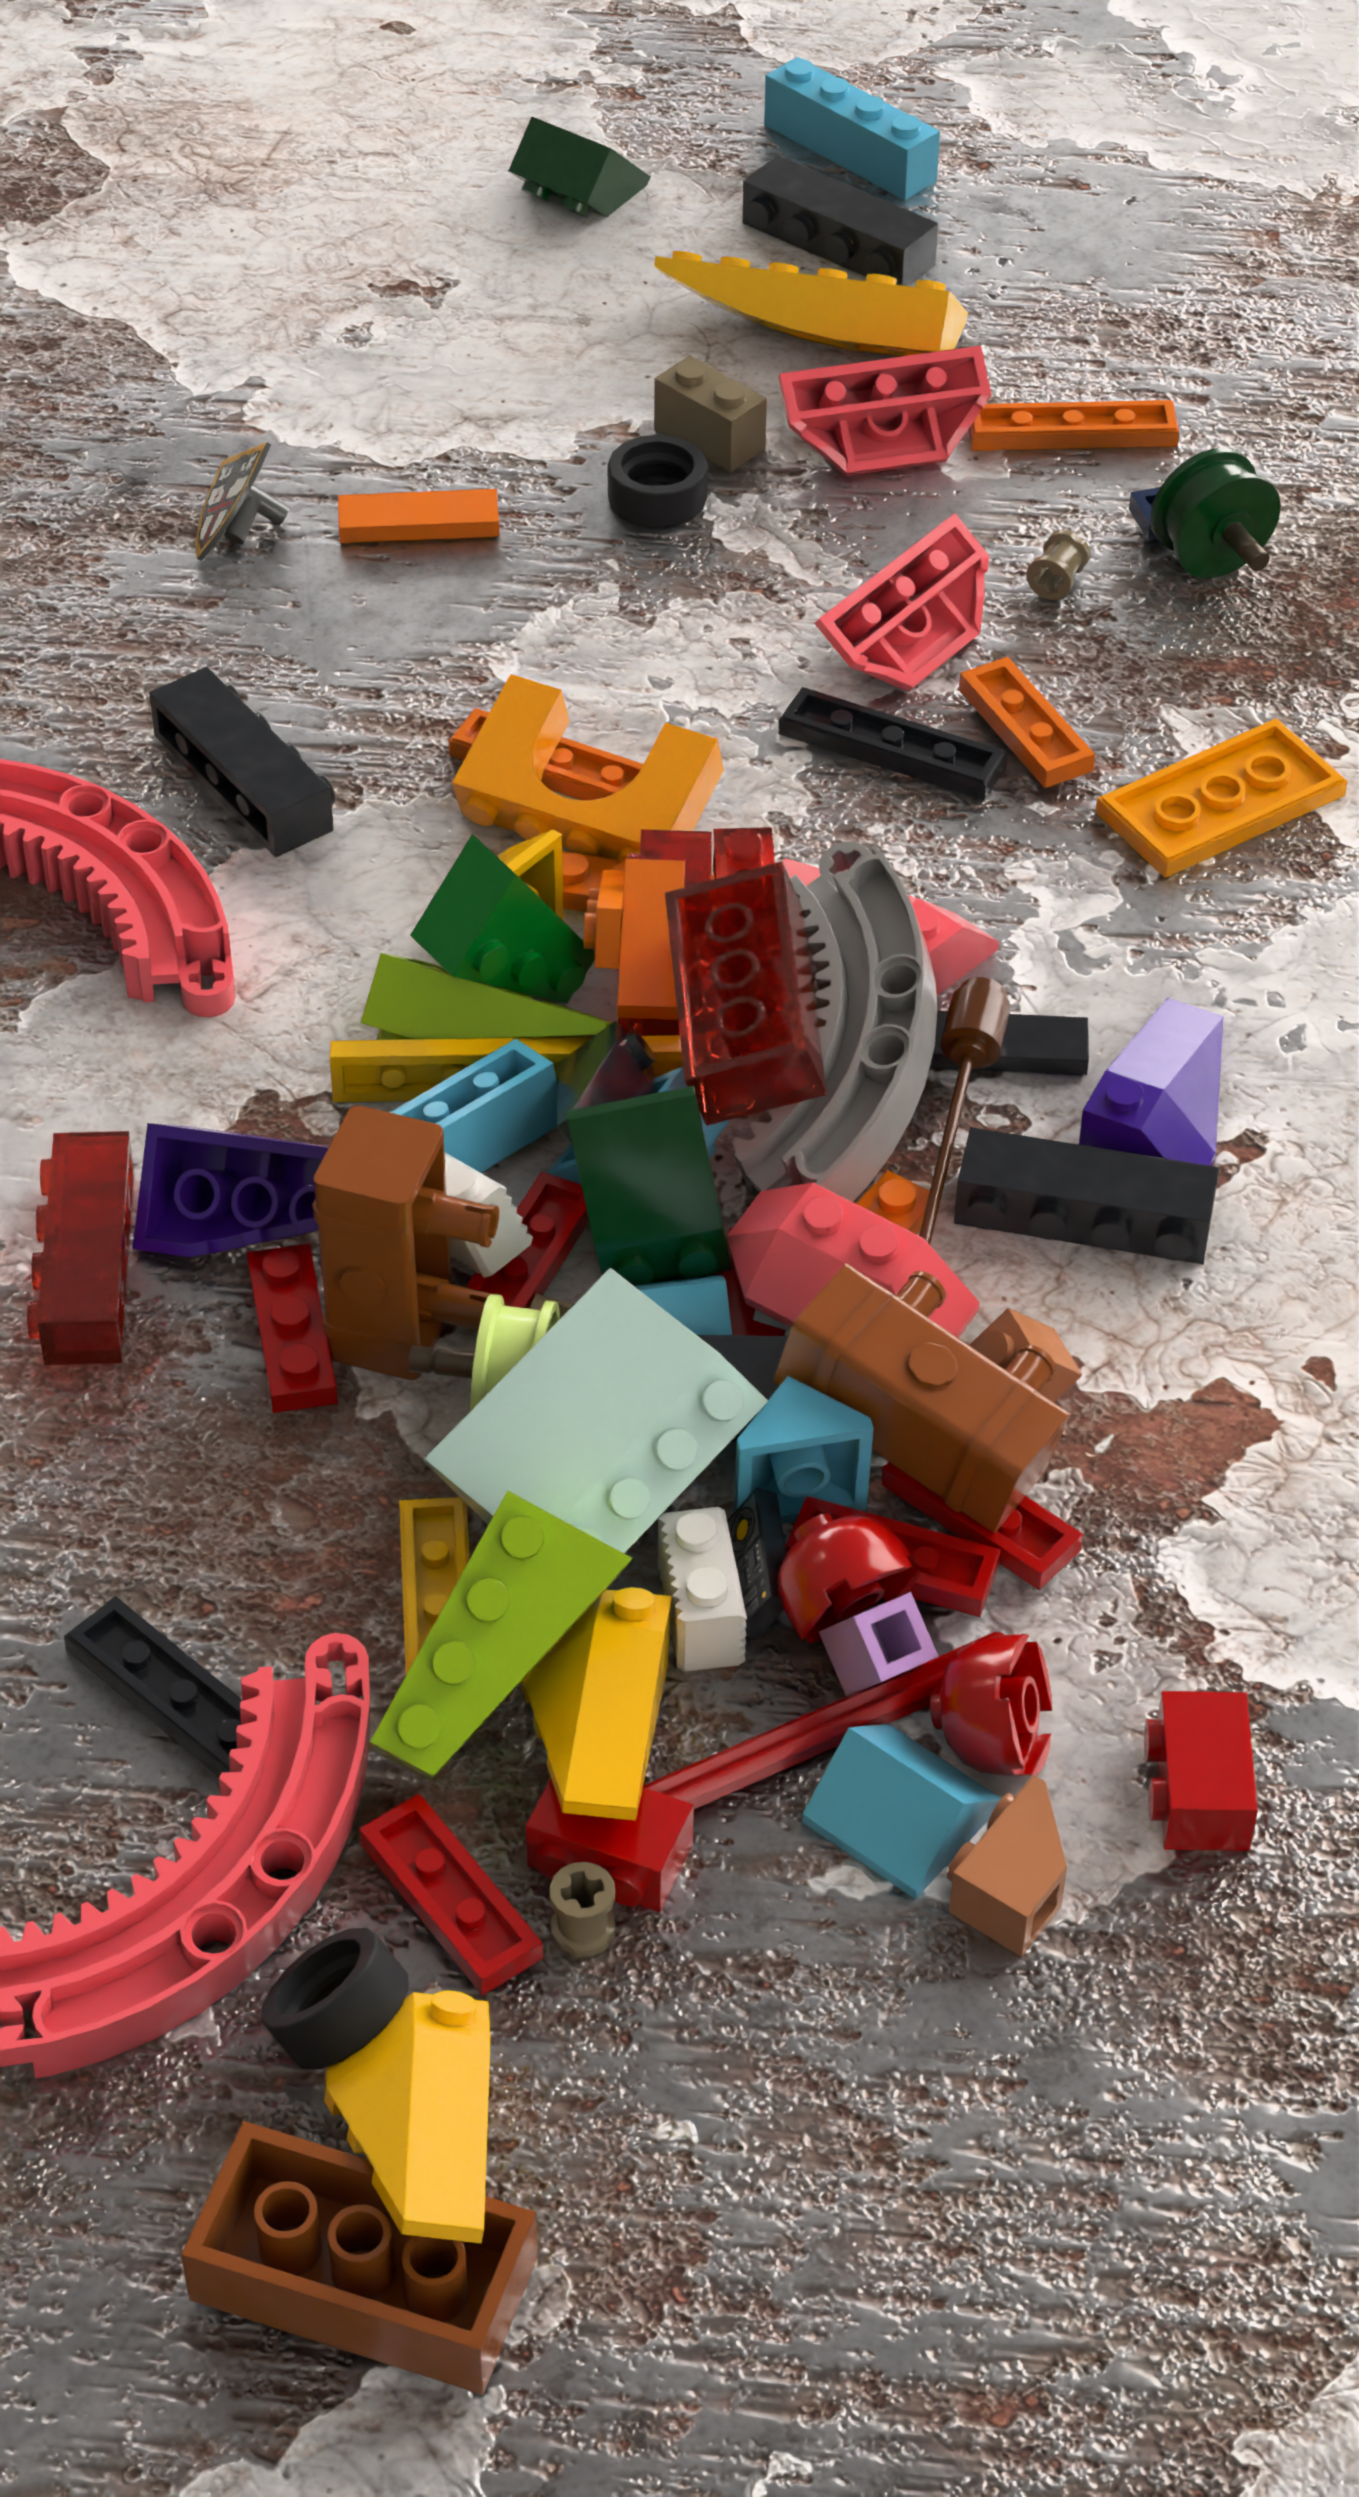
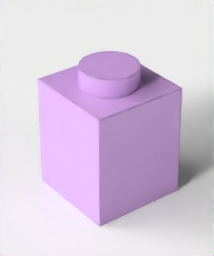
M911 1592L819 1631L846 1696L939 1657Z

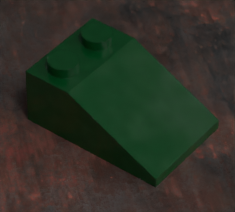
M694 1086L566 1111L592 1237L602 1275L611 1268L633 1286L656 1282L699 1278L708 1274L732 1270L722 1214Z

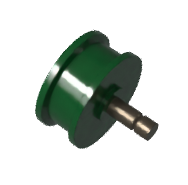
M1213 448L1198 453L1183 462L1164 481L1152 504L1150 513L1151 528L1160 543L1166 548L1173 550L1179 564L1193 576L1215 578L1229 574L1245 564L1253 571H1260L1267 566L1270 560L1269 554L1263 547L1269 541L1277 526L1281 510L1280 497L1275 487L1266 478L1256 474L1254 466L1244 454L1232 448Z

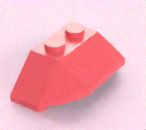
M981 346L780 373L778 376L788 427L845 477L946 462L992 395Z
M954 513L820 617L814 624L849 667L909 692L980 634L985 596L984 574L988 571L989 554Z
M813 1182L760 1191L726 1236L745 1304L789 1327H792L796 1318L846 1263L894 1295L906 1284L913 1272L923 1271L933 1275L944 1287L946 1298L943 1300L942 1305L936 1308L928 1318L957 1338L961 1336L980 1309V1302L924 1238Z

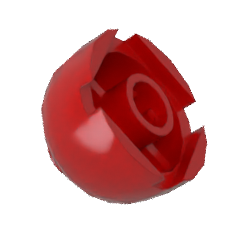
M824 1513L808 1520L795 1531L794 1536L798 1542L786 1553L778 1573V1593L785 1612L801 1640L806 1638L808 1643L816 1644L822 1642L819 1631L865 1612L881 1598L886 1603L904 1595L915 1584L920 1571L905 1545L891 1528L874 1518L849 1515L833 1520L829 1513Z
M1027 1634L996 1635L977 1639L962 1648L946 1667L941 1687H935L931 1693L930 1714L933 1726L937 1730H943L948 1746L964 1765L981 1773L1003 1776H1033L1039 1774L1047 1760L1051 1733L1037 1736L1040 1711H1052L1050 1680L1042 1649L1037 1641L1026 1642L1029 1637Z

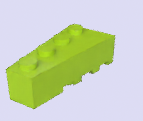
M507 1490L369 1743V1748L431 1782L564 1634L568 1632L596 1599L621 1574L632 1558Z

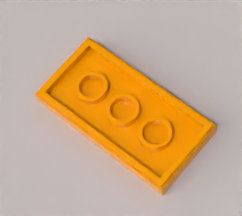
M1275 718L1098 797L1096 814L1164 878H1167L1345 796L1348 781L1282 722Z

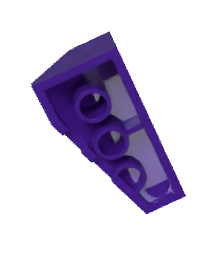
M147 1123L132 1249L184 1257H199L317 1232L318 1224L315 1222L313 1215V1203L315 1200L314 1175L329 1146L184 1125Z

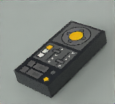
M758 1487L727 1520L747 1615V1628H745L747 1636L745 1637L754 1640L785 1610L778 1593V1573L786 1555L779 1499L777 1493Z

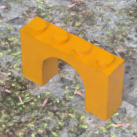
M510 674L452 781L461 814L482 826L495 824L516 831L526 840L553 829L562 834V847L568 848L569 851L617 859L619 863L624 862L625 859L678 861L724 771L718 738L665 722L641 770L626 787L610 796L595 800L565 798L552 792L541 782L543 772L570 722L562 690Z

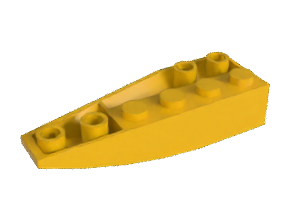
M673 251L672 258L655 257L654 267L662 274L712 304L776 331L803 340L850 351L901 357L955 349L967 321L968 312L955 298V295L950 291H945L946 285L937 281L916 280L915 287L896 285V278L881 274H867L866 281L847 279L848 273L831 268H819L817 275L798 273L799 268L797 266L780 262L769 263L768 269L751 268L750 261L728 256L721 257L720 264L702 262L701 255L686 251Z

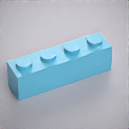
M800 57L788 61L786 64L765 75L764 126L904 201L937 182L939 130Z
M514 1039L390 1113L440 1125L444 1133V1152L482 1173L558 1127L557 1079L554 1063L521 1041Z

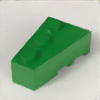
M473 834L410 934L453 977L565 1004L569 1002L572 995L582 986L586 973L595 961V951L593 949H584V941Z

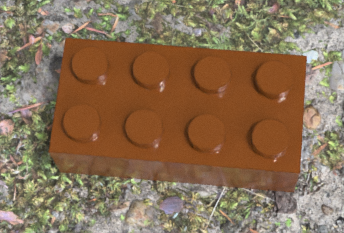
M243 2121L181 2254L189 2300L483 2395L538 2259L536 2212L485 2196L484 2232L481 2244L404 2235L400 2233L371 2183L374 2168L368 2159Z

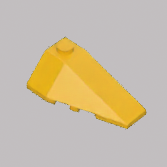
M635 1587L623 1588L618 1591L605 1590L522 1681L521 1691L525 1702H530L534 1713L533 1726L537 1738L543 1739L547 1751V1768L563 1813L636 1821L668 1669L672 1596L652 1594L648 1590Z
M440 1991L434 1995L413 1992L407 1996L400 2010L386 2028L364 2048L339 2063L325 2067L324 2102L332 2115H343L349 2126L346 2140L353 2152L365 2153L373 2166L374 2171L371 2183L401 2234L481 2244L485 2215L489 2097V2004L487 2001L474 2000L471 1996L458 1991Z

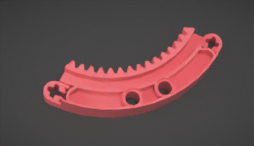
M0 759V869L7 865L9 876L14 879L27 871L29 884L35 885L45 880L48 892L53 893L62 889L64 901L68 903L77 900L78 909L81 913L91 911L92 923L94 925L102 924L103 935L105 938L112 939L113 950L119 952V960L121 966L124 967L129 998L143 1000V1002H155L153 984L180 983L183 1006L189 1013L198 1017H214L227 1012L234 1005L236 998L228 924L220 898L212 882L187 846L165 825L137 805L101 786L70 774L41 766ZM202 975H213V989H203Z
M332 1633L314 1641L306 1652L305 1678L273 1681V1666L258 1667V1671L241 1678V1725H237L236 1728L237 1749H231L229 1753L230 1772H223L219 1777L220 1796L209 1795L206 1800L208 1819L194 1817L191 1821L192 1840L179 1837L173 1842L175 1862L160 1856L153 1860L155 1881L136 1873L131 1877L132 1897L128 1898L115 1889L107 1891L109 1910L102 1913L89 1902L81 1904V1923L73 1925L61 1912L54 1914L52 1933L46 1935L43 1934L34 1921H29L25 1924L22 1940L14 1942L6 1928L0 1927V2024L2 2026L0 2028V2068L33 2062L35 2079L48 2077L105 2061L153 2041L199 2015L235 1989L279 1948L311 1908L333 1872L353 1827L365 1784L370 1743L369 1657L366 1648L358 1639L347 1634ZM343 1661V1667L346 1670V1695L332 1696L331 1673L328 1669L329 1662ZM278 1869H290L298 1873L287 1880H277L268 1876L271 1872ZM212 1941L226 1942L230 1945L227 1950L215 1954L206 1953L199 1949L202 1945ZM30 2010L36 2036L34 2039H26L23 2011Z

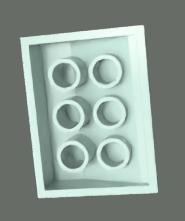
M609 1268L423 1461L488 1525L508 1490L625 1553L766 1405L768 1400L718 1351L617 1272Z

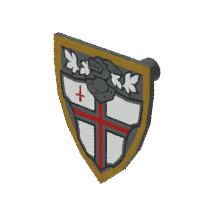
M265 442L222 460L205 500L198 523L195 542L198 560L202 561L223 533L228 540L237 544H244L257 513L277 525H280L285 520L289 507L253 485L270 449V443Z

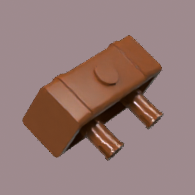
M353 1106L348 1110L314 1175L315 1200L313 1203V1215L315 1222L318 1224L325 1302L323 1329L328 1337L331 1360L406 1380H416L422 1373L409 1372V1355L412 1345L432 1347L434 1349L446 1323L476 1331L479 1330L484 1305L490 1293L451 1284L449 1237L476 1243L485 1248L490 1247L492 1244L491 1238L494 1239L498 1227L499 1207L493 1204L486 1205L447 1195L443 1128L436 1123L365 1106Z
M846 1263L794 1321L773 1383L780 1386L787 1376H790L870 1417L874 1428L872 1450L943 1498L945 1500L944 1504L957 1513L962 1511L995 1534L1046 1470L1071 1415L1039 1393L1044 1384L1050 1381L1056 1372L1054 1360L1043 1349L1028 1344L1022 1346L1014 1360L1006 1369H1003L928 1318L936 1308L942 1305L943 1300L946 1298L944 1287L933 1275L923 1271L913 1272L906 1284L894 1295Z

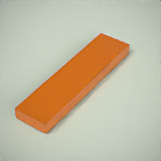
M1171 400L985 404L968 429L972 451L1178 447L1179 427L1174 403Z
M478 708L472 711L449 739V756L461 760L465 759L490 712ZM561 737L543 772L541 782L552 791L579 800H595L610 796L626 787L637 776L643 764Z

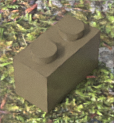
M688 356L654 378V430L663 435L679 437L693 443L705 455L707 460L730 473L765 450L767 398L691 356Z

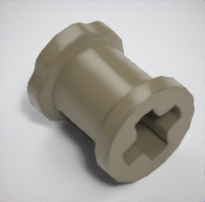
M1065 529L1056 530L1050 535L1043 546V555L1036 557L1026 571V578L1030 588L1037 595L1045 599L1059 600L1067 596L1073 587L1074 575L1080 573L1091 558L1090 547L1086 540L1079 537L1075 532Z
M589 1862L571 1863L562 1867L553 1876L549 1886L550 1904L556 1912L550 1921L551 1938L557 1948L569 1952L574 1957H593L607 1949L609 1941L616 1933L615 1916L611 1911L615 1901V1884L609 1872L597 1864Z

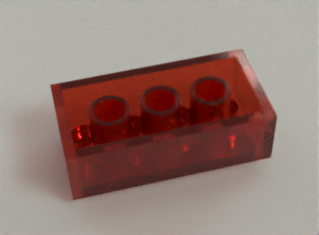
M783 861L666 892L665 900L684 1080L687 1087L694 1086L699 1111L706 1126L827 1095L803 908Z

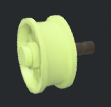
M490 1294L482 1312L475 1352L441 1348L435 1351L432 1347L412 1345L409 1355V1372L430 1374L433 1371L436 1375L472 1379L471 1411L559 1321V1304L556 1301L546 1300L541 1310L505 1306L502 1295Z

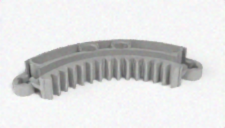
M848 841L836 844L822 855L819 862L821 876L805 886L794 875L786 881L787 885L779 894L794 934L796 936L801 935L805 947L811 950L813 961L818 971L815 974V979L820 990L815 993V997L820 1009L813 1011V1018L817 1028L811 1029L808 1032L812 1047L802 1049L800 1053L806 1067L792 1069L791 1074L796 1086H782L779 1090L785 1105L768 1104L765 1107L770 1122L752 1121L749 1124L754 1135L752 1140L740 1137L732 1139L736 1152L733 1155L749 1191L755 1197H757L760 1191L813 1182L854 1202L868 1187L893 1153L914 1115L926 1084L935 1048L938 1011L935 976L927 945L901 879L883 852L876 845H873L870 851L866 846L858 842Z

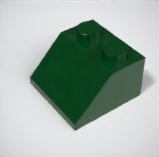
M531 117L508 172L524 181L521 188L524 192L546 202L551 194L562 198L560 206L587 218L590 210L608 217L645 188L651 177L612 148L535 117Z

